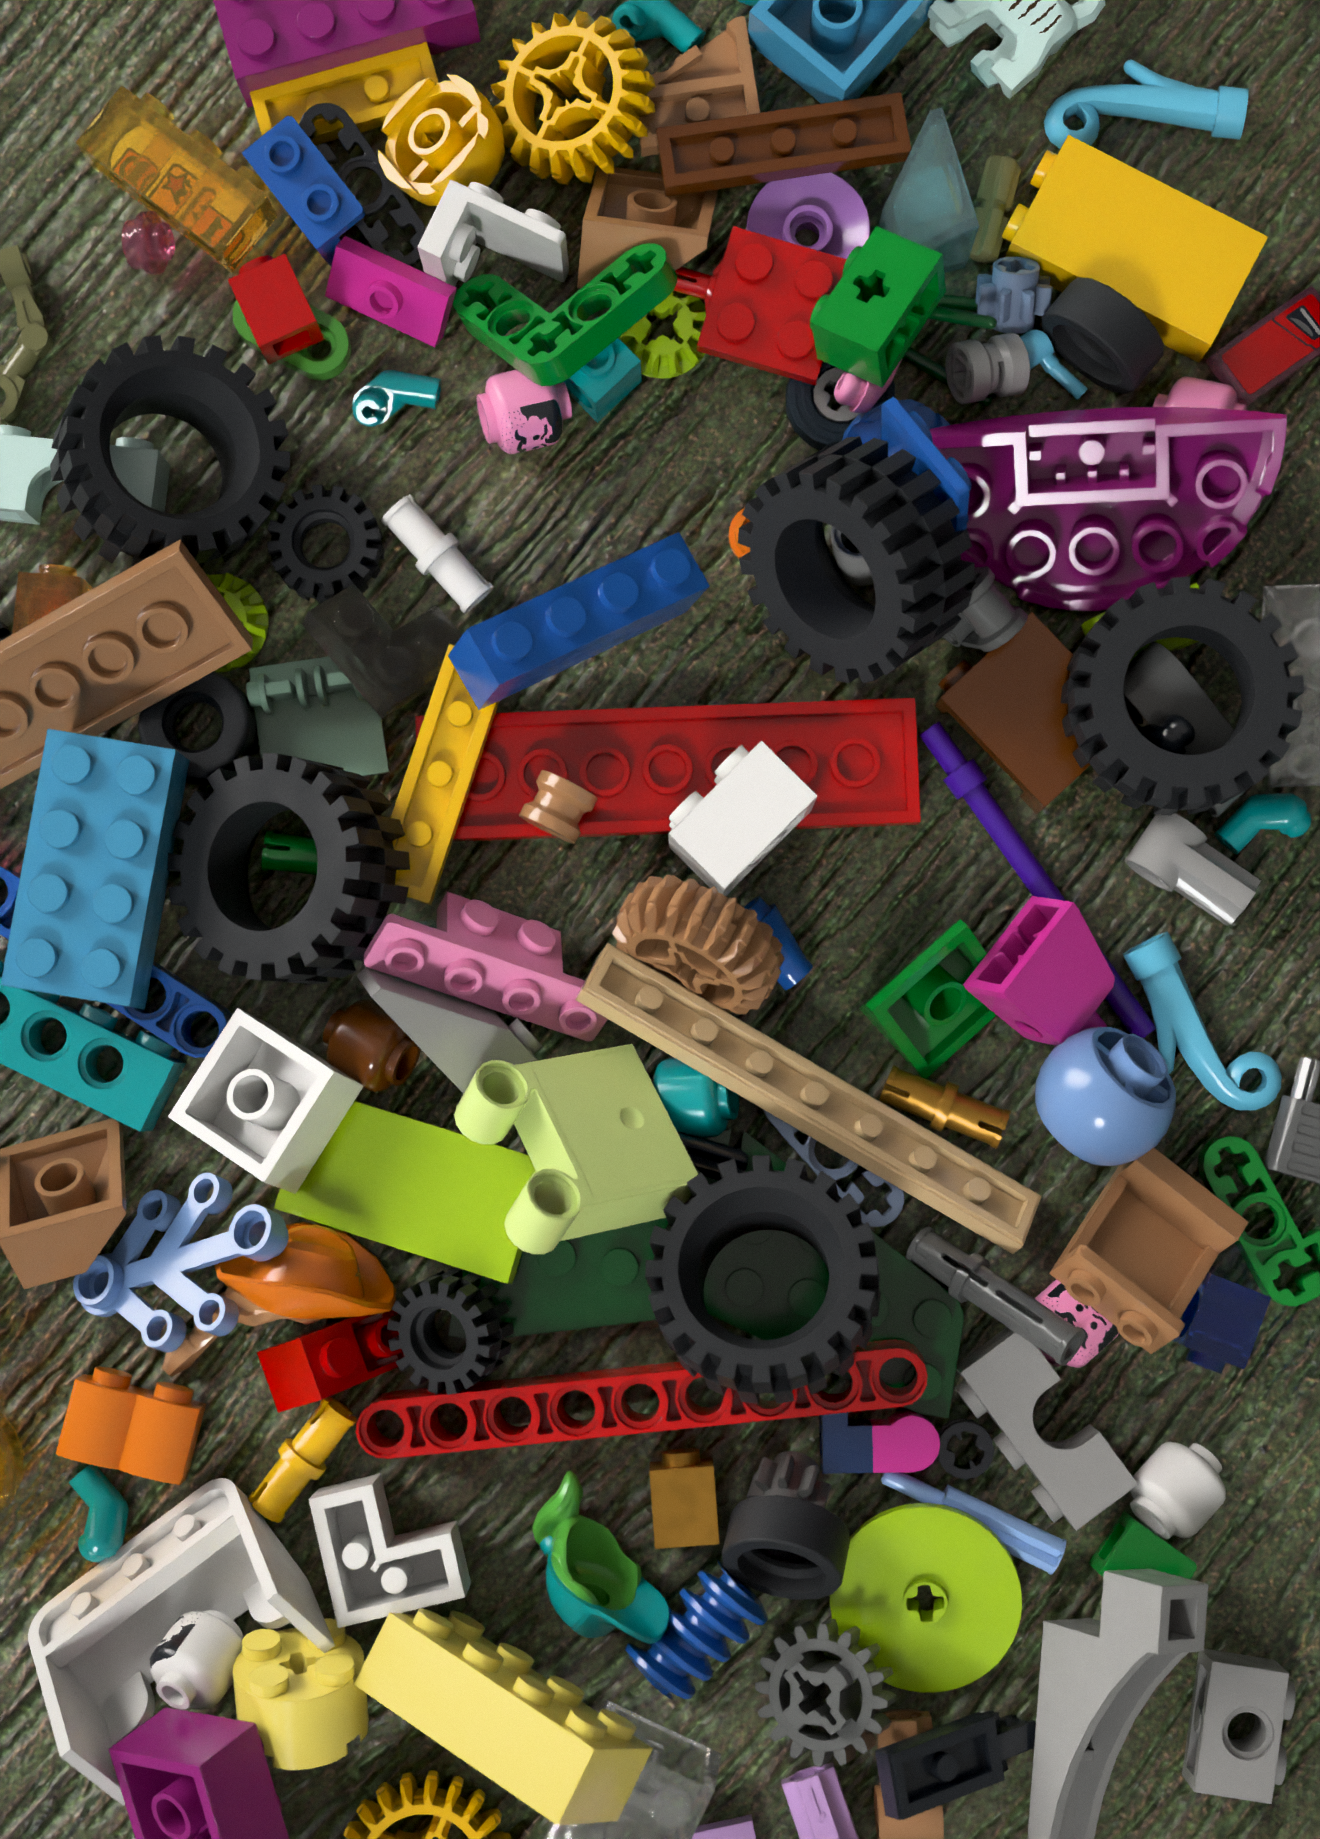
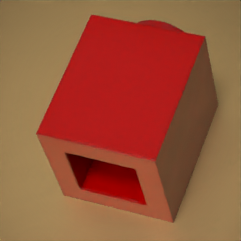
M285 253L276 258L266 255L252 259L239 269L238 275L227 279L268 365L325 339Z

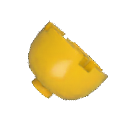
M447 75L451 81H442L437 84L430 78L417 82L398 98L385 117L381 130L388 136L385 154L378 149L379 163L386 178L402 191L427 206H438L450 179L466 187L469 186L470 182H477L489 187L500 170L505 154L503 126L495 109L477 88L458 75Z

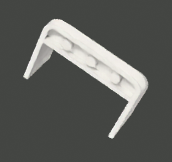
M226 1478L214 1479L202 1485L121 1546L114 1556L100 1562L48 1601L35 1615L29 1628L28 1642L60 1757L122 1806L125 1805L109 1748L153 1717L155 1698L150 1684L155 1680L150 1671V1657L182 1614L192 1611L215 1610L227 1615L234 1621L249 1610L251 1616L267 1629H277L292 1623L323 1653H326L335 1646L307 1577L261 1514L251 1506L253 1503L248 1501L247 1495Z

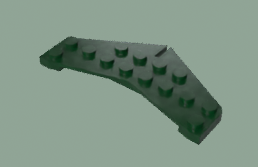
M732 1128L724 1130L719 1136L704 1139L729 1146ZM743 1130L740 1149L748 1155V1165L745 1172L753 1171L752 1156L770 1155L773 1170L785 1171V1162ZM704 1176L709 1185L718 1181ZM662 1218L560 1241L554 1250L546 1254H531L522 1251L513 1284H506L483 1276L478 1287L481 1289L492 1283L499 1290L491 1298L494 1304L498 1305L506 1301L510 1311L500 1316L501 1322H513V1333L507 1337L656 1320L648 1297L651 1294V1289L645 1278L646 1260H653L654 1258L649 1244L653 1228L658 1226L665 1229L668 1224L667 1219ZM777 1230L750 1232L727 1244L712 1261L704 1284L705 1307L710 1315L762 1340L779 1339L804 1327L819 1311L828 1290L829 1272L818 1252L803 1239ZM872 1232L875 1240L876 1256L878 1257L881 1300L878 1317L873 1316L871 1321L873 1334L869 1342L894 1339L905 1340L916 1346L925 1361L928 1374L927 1387L918 1400L913 1404L903 1407L919 1414L949 1418L964 1321L962 1307L959 1301L950 1296L946 1289ZM463 1270V1277L472 1272ZM452 1314L448 1336L466 1339L462 1324ZM895 1357L887 1360L882 1365L879 1375L886 1385L893 1388H902L913 1381L916 1375V1368L909 1360ZM836 1369L832 1371V1373L852 1382L851 1374L848 1371L843 1376Z

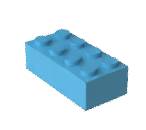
M759 0L749 11V44L821 104L857 99L929 18L927 16L929 8L936 0Z
M47 729L0 985L145 1009L170 872L167 871L168 853L173 854L176 837L172 835L180 816L190 761L188 758L175 749Z

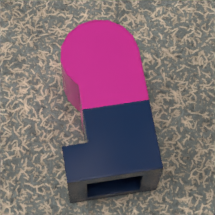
M912 1410L897 1411L887 1419H848V1412L819 1415L820 1467L823 1474L917 1472L933 1464L939 1454L940 1439L937 1430L926 1416Z

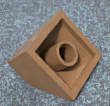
M598 166L583 218L577 288L581 289L622 254L641 244L654 243L662 246L674 270L679 269L707 249L718 189L665 197L662 175L659 173L614 167V174H606Z
M113 1118L0 1149V1246L23 1288L28 1289L86 1273L127 1214L123 1124Z

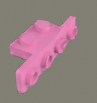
M447 892L437 908V929L395 914H389L385 917L364 953V965L368 968L587 1042L595 1039L608 1020L575 1000L585 980L563 973L561 931L549 928L540 921L527 920L498 910L480 900H470Z

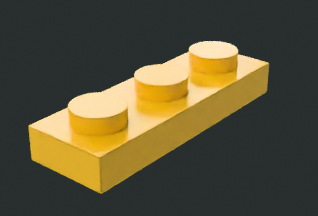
M423 42L250 91V96L262 136L286 116H292L299 124L304 113L312 106L320 103H331L341 107L349 114L360 132L382 127L385 117L398 98L417 82L430 78L436 84L439 82L428 44ZM324 118L318 119L314 123L317 135L311 141L314 145L339 139L338 133L344 128V125L340 121L330 125Z

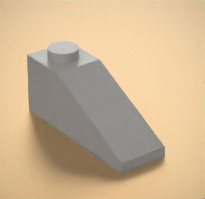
M365 967L356 975L378 1005L463 1094L476 1071L483 1063L491 1060H503L516 1065L538 1061L534 1053L542 1045L518 1018L508 1026L492 1009Z

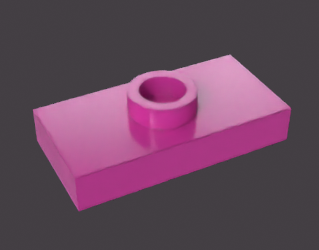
M344 236L335 248L325 297L436 347L444 337L457 287Z

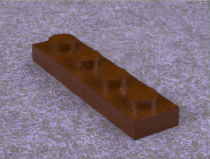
M901 92L656 128V144L665 197L909 161L912 152Z

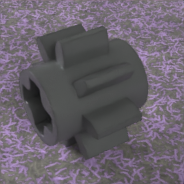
M785 1451L777 1454L774 1461L766 1457L761 1459L758 1471L753 1475L747 1499L761 1495H782L800 1498L825 1508L831 1484L818 1481L820 1469L812 1458L800 1452Z

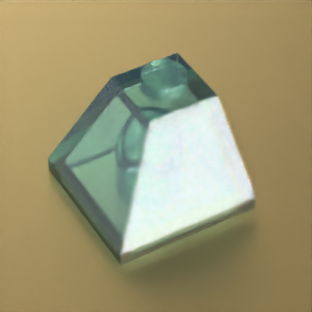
M941 107L930 110L882 209L878 227L942 253L944 273L965 268L979 229V224L947 120Z

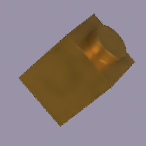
M696 1448L672 1449L661 1452L662 1461L650 1462L649 1468L655 1549L719 1544L713 1457L700 1458V1451Z

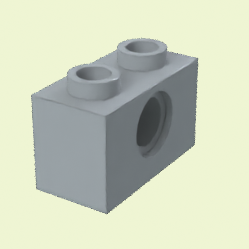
M1210 1649L1198 1652L1182 1777L1194 1792L1272 1804L1274 1784L1282 1785L1286 1774V1749L1284 1745H1280L1283 1720H1290L1292 1718L1296 1695L1294 1682L1289 1680V1672L1276 1660ZM1244 1712L1254 1714L1255 1724L1249 1735L1241 1739L1228 1738L1229 1723L1236 1715Z

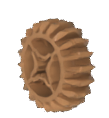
M666 875L664 879L650 876L646 882H639L633 893L628 894L616 918L617 923L612 933L617 940L616 948L729 1014L731 1012L747 1014L749 1010L759 1009L763 1000L769 997L781 974L780 968L785 959L781 954L783 945L776 937L772 936L773 929L770 925L758 921L755 910L745 909L736 903V897L728 898L720 894L715 886L710 889L700 886L695 879L689 878L683 882L674 875Z

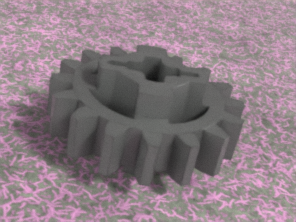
M828 1619L820 1623L818 1631L811 1620L795 1627V1636L787 1632L774 1640L779 1653L771 1652L762 1657L760 1664L771 1673V1676L755 1683V1690L769 1695L770 1703L758 1710L759 1717H775L778 1725L774 1728L770 1737L773 1741L782 1739L785 1736L790 1737L793 1740L790 1756L794 1759L810 1749L812 1750L814 1766H823L831 1760L833 1754L840 1766L847 1764L856 1758V1750L865 1754L876 1746L877 1741L873 1733H882L892 1723L885 1714L880 1712V1709L887 1708L897 1701V1695L890 1691L882 1690L881 1684L882 1681L894 1674L892 1667L876 1668L873 1659L878 1655L881 1647L875 1643L865 1649L861 1648L858 1645L861 1629L856 1626L848 1629L840 1636L838 1635L836 1619ZM821 1650L831 1652L842 1658V1660L827 1659ZM825 1684H827L831 1690V1693L828 1695L826 1701L821 1697L819 1693L824 1688ZM860 1686L862 1689V1702L860 1700ZM809 1724L823 1726L829 1734L817 1731L810 1727Z

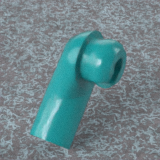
M629 0L623 2L614 11L612 16V22L617 27L616 30L620 28L626 29L635 41L665 38L682 53H685L695 45L698 47L705 36V31L669 0Z
M384 370L360 388L354 395L352 402L353 415L361 425L374 427L384 423L406 404L437 409L441 392V379L396 370Z
M1255 794L1250 796L1214 835L1226 849L1237 855L1261 829L1279 830L1290 838L1299 837L1310 828L1312 817L1307 810L1306 802L1295 794Z
M89 1464L70 1480L69 1484L89 1507L84 1534L78 1540L79 1551L86 1560L101 1562L106 1558L114 1556L122 1546L129 1508L124 1497L99 1467Z

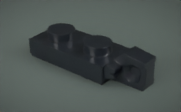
M994 1710L976 1712L875 1750L885 1815L897 1820H904L1004 1781V1772L1008 1770L1007 1759L1034 1749L1036 1722L1034 1720L1026 1721L1019 1719L1014 1714L1000 1717L999 1712H994Z

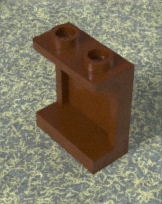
M1031 612L1023 628L1008 642L988 652L973 667L964 659L938 684L945 693L940 697L935 707L943 715L949 712L1024 791L1020 797L1037 814L1086 770L1090 764L1088 763L1080 768L1072 754L1079 747L1074 735L1065 737L1062 724L1063 718L1068 714V703H1061V692L1063 684L1069 679L1070 671L1066 669L1073 654ZM1129 714L1133 724L1137 721Z

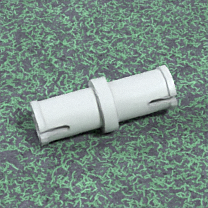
M411 494L399 500L381 519V522L388 526L417 558L418 561L415 567L423 575L430 573L460 606V610L464 614L476 607L493 590L494 586L487 582L458 550L457 547L460 541L452 533L445 535L415 502V498Z

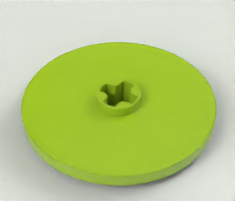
M912 1503L893 1507L873 1516L850 1536L842 1585L830 1595V1610L832 1619L837 1621L838 1635L841 1636L845 1631L856 1626L861 1629L858 1645L861 1648L865 1649L875 1643L881 1647L873 1662L876 1668L892 1667L894 1673L882 1682L907 1691L935 1693L968 1685L987 1674L1000 1662L1012 1645L1018 1631L1022 1612V1591L1018 1571L1011 1554L1000 1538L987 1525L972 1515L950 1506L934 1503ZM928 1585L931 1587L933 1596H943V1598L934 1599L932 1610H921L918 1600L908 1599L917 1596L918 1586Z

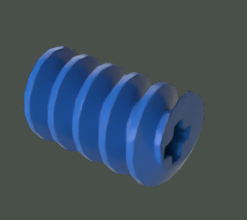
M719 1559L717 1561L723 1572L719 1578L702 1569L697 1573L705 1591L702 1596L685 1588L681 1589L679 1594L687 1611L682 1615L668 1608L669 1620L667 1626L669 1629L659 1641L650 1644V1648L647 1651L631 1643L625 1646V1650L634 1665L658 1691L669 1699L673 1700L672 1693L683 1699H691L695 1695V1687L689 1674L703 1681H708L713 1676L714 1671L707 1655L720 1662H727L731 1658L732 1652L725 1636L740 1644H745L749 1640L750 1634L743 1618L757 1625H764L768 1620L765 1608L758 1597L747 1585L735 1579Z

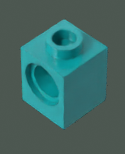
M617 338L573 376L563 382L567 387L568 393L598 423L642 382L641 360Z

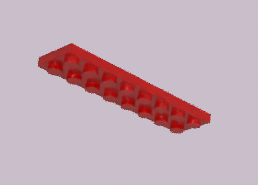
M915 698L495 713L453 842L557 838L519 817L524 804L532 802L539 790L536 780L541 770L558 775L582 787L598 798L593 810L584 813L578 823L581 832L579 837L668 834L672 830L669 826L672 822L669 816L694 791H697L704 798L717 785L714 782V779L717 777L715 774L716 769L739 746L743 745L750 752L761 741L817 795L811 812L794 829L919 825L921 816ZM415 716L416 741L425 716Z

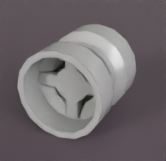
M1013 332L990 337L988 342L984 344L975 339L952 343L946 356V376L951 394L961 404L983 401L989 393H994L1000 398L1022 394L1028 386L1030 363L1025 344L1019 335Z

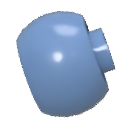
M1096 1027L1071 1035L1062 1044L1056 1045L1042 1064L1036 1080L1035 1103L1046 1128L1069 1152L1094 1165L1115 1166L1137 1160L1157 1146L1166 1134L1175 1112L1176 1091L1168 1073L1166 1061L1151 1043L1135 1034H1127L1119 1029Z

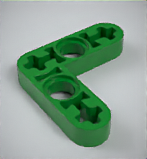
M647 243L635 246L622 254L552 313H548L505 280L494 274H482L465 282L456 291L453 307L467 331L535 384L553 386L573 376L665 300L675 289L677 274L664 248L654 243ZM485 306H487V307H489V308H494V309H493L492 312L490 313ZM605 308H610L605 314H603L599 318L586 321L592 314L596 313L597 311ZM528 322V324L518 332L505 336L511 329L515 328L518 325Z
M1220 1136L1211 1139L1202 1147L1197 1162V1168L1206 1189L1240 1216H1242L1249 1205L1256 1202L1268 1205L1274 1214V1227L1267 1236L1254 1239L1243 1231L1238 1241L1235 1242L1261 1292L1266 1298L1275 1303L1294 1307L1319 1297L1320 1274L1317 1270L1310 1269L1297 1276L1295 1283L1298 1289L1293 1293L1288 1288H1275L1273 1280L1281 1275L1278 1264L1282 1261L1289 1266L1299 1267L1313 1260L1304 1251L1310 1245L1314 1260L1320 1266V1225L1302 1235L1300 1234L1261 1158L1249 1142L1240 1137ZM1224 1148L1230 1154L1240 1153L1243 1162L1236 1166V1172L1242 1184L1251 1186L1257 1181L1260 1190L1242 1194L1230 1204L1226 1195L1239 1191L1229 1175L1215 1174L1213 1167L1221 1162L1218 1151Z

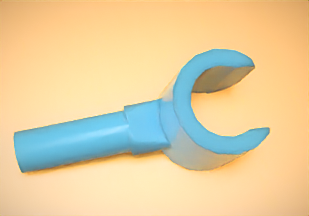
M1029 330L1020 336L1028 352L1030 370L1040 364L1046 373H1049L1077 400L1085 393L1088 388L1059 362V359L1054 355V348L1049 337L1043 331Z

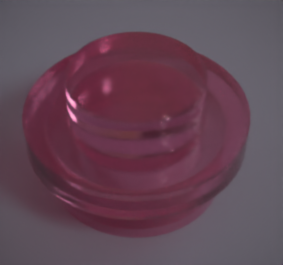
M154 211L140 212L135 219H129L124 223L122 246L126 260L131 268L134 270L143 269L150 275L163 273L166 270L168 260L173 258L175 252L174 236L170 226L166 222H162L159 215Z

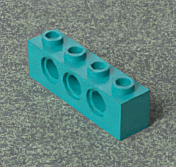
M0 960V984H1L2 973H3V968H4V962L1 961V960ZM0 985V992L7 997L10 1004L9 1016L0 1025V1064L140 1132L153 1131L186 1063L170 1056L174 1049L173 1046L143 1030H140L135 1039L114 1029L119 1018L84 1002L79 1012L59 1002L58 1000L61 995ZM57 1019L64 1025L67 1038L65 1045L60 1051L50 1054L42 1045L41 1033L48 1022ZM113 1046L123 1057V1069L115 1080L107 1082L97 1071V1059L104 1049Z

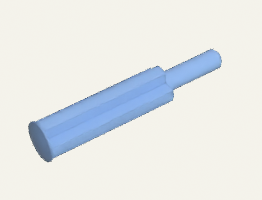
M903 1472L883 1473L881 1476L882 1484L919 1502L950 1506L979 1519L1000 1538L1011 1555L1048 1572L1049 1575L1055 1572L1063 1558L1066 1539L1056 1537L948 1484L941 1491Z

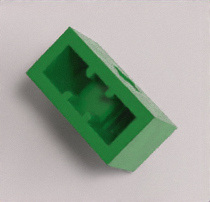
M876 226L863 247L857 246L849 254L843 268L842 278L830 295L824 294L813 309L810 318V328L813 332L817 359L883 388L946 293L943 254Z

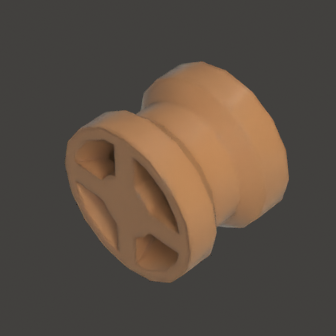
M541 770L536 780L539 790L532 802L524 804L519 817L557 838L575 844L581 834L578 823L584 813L593 810L598 798L582 787L558 775Z

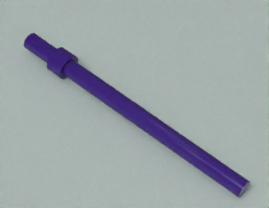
M940 721L919 736L947 774L943 781L957 800L963 797L1031 895L1066 901L983 782L988 778L974 758L967 761ZM1101 950L1115 976L1114 987L1105 999L1128 1032L1144 1038L1154 1031L1156 1026Z

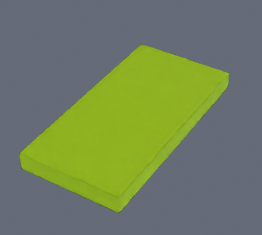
M354 1101L296 1194L280 1188L274 1209L506 1284H513L522 1250L515 1246L507 1236L504 1225L505 1219L527 1181L536 1170L529 1155L497 1144H480L471 1141L461 1133Z

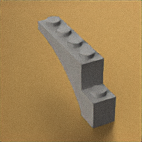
M1153 1569L1104 1571L1100 1621L1091 1618L1043 1621L1027 1839H1094L1104 1793L1117 1756L1135 1719L1156 1687L1189 1652L1204 1651L1208 1584Z

